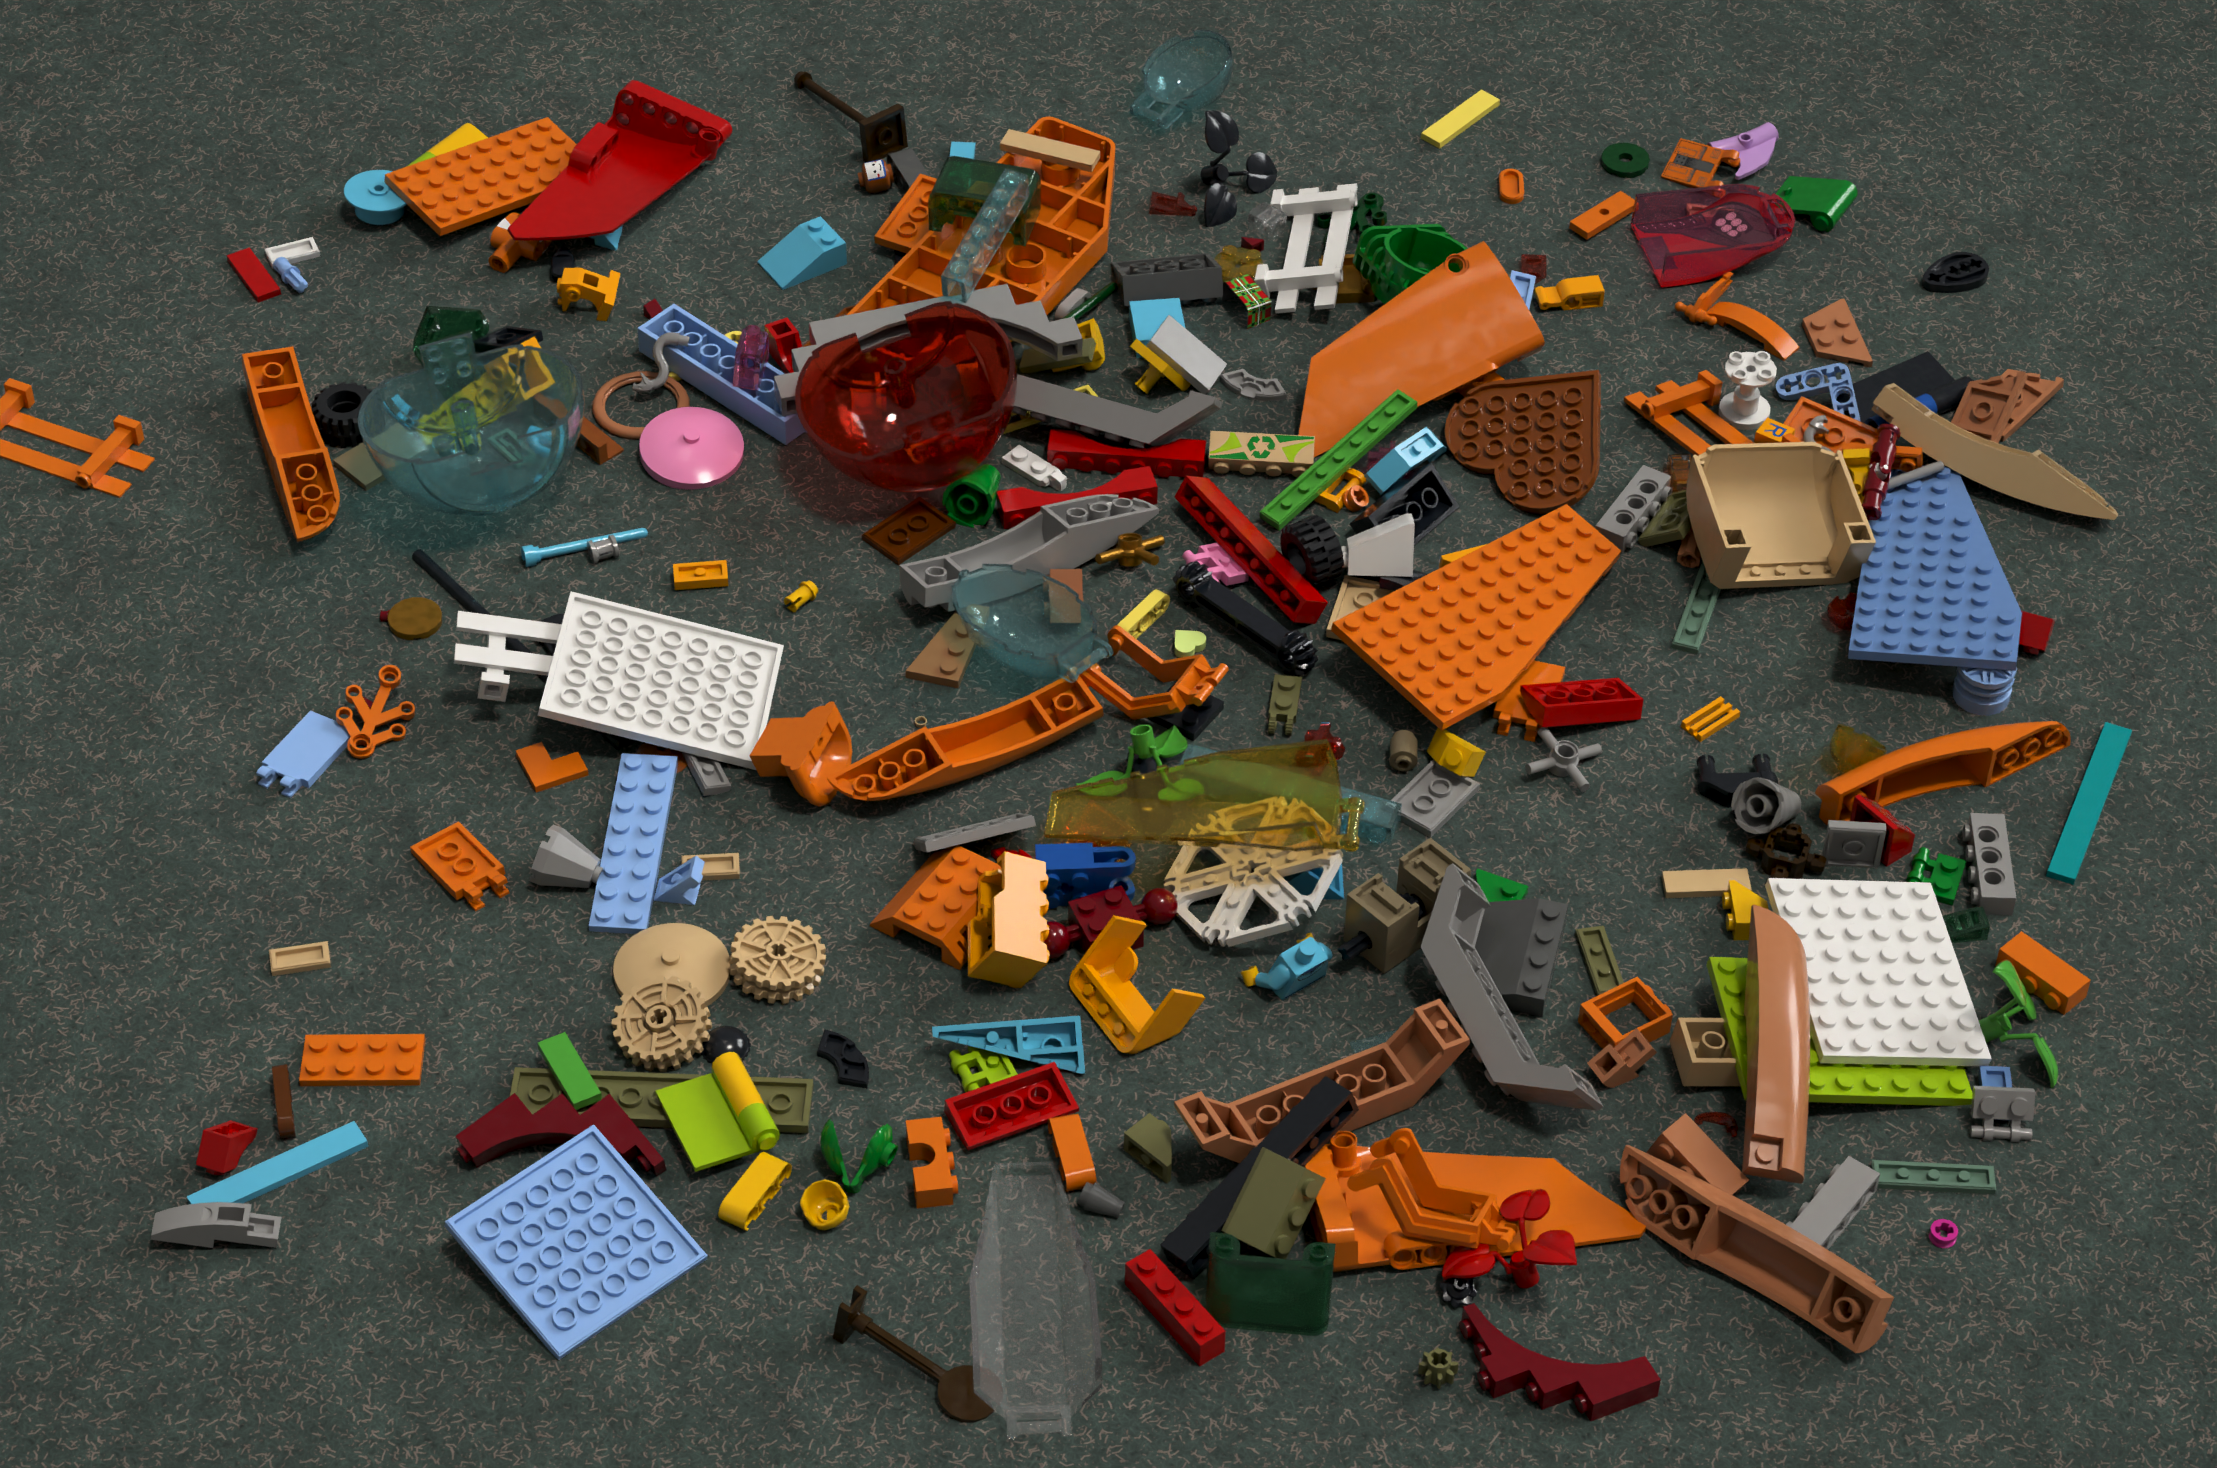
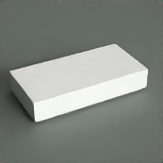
M313 237L265 249L266 257L272 269L275 266L273 262L279 257H285L290 264L320 257V251Z

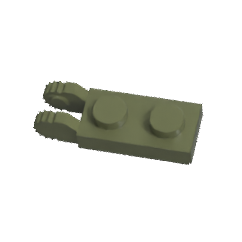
M1275 674L1269 708L1268 733L1275 734L1277 721L1285 722V734L1292 736L1293 724L1296 723L1302 677Z

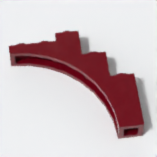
M1475 1303L1463 1307L1462 1320L1459 1322V1327L1465 1339L1470 1338L1474 1344V1353L1480 1362V1369L1477 1373L1479 1385L1484 1391L1488 1389L1493 1399L1525 1387L1529 1399L1532 1402L1537 1401L1542 1410L1574 1398L1578 1411L1580 1413L1585 1412L1589 1420L1594 1421L1658 1397L1661 1379L1646 1356L1625 1362L1608 1364L1571 1363L1549 1358L1531 1351L1505 1336L1486 1319Z

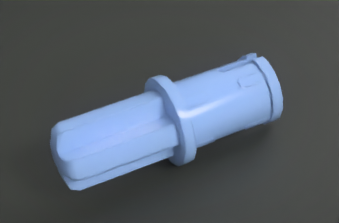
M279 257L273 262V265H275L273 268L281 275V279L285 284L289 283L298 293L304 292V289L308 287V283L300 275V270L296 266H292L285 257Z

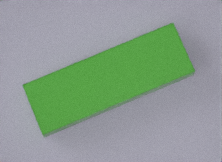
M565 1032L538 1042V1050L575 1110L602 1099L599 1088Z

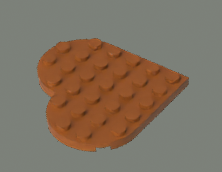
M1592 370L1498 380L1476 386L1469 390L1467 396L1458 404L1455 403L1448 414L1445 424V438L1450 452L1461 465L1471 471L1482 474H1495L1496 482L1504 498L1522 511L1548 514L1565 504L1568 506L1574 505L1590 491L1599 472L1600 371Z

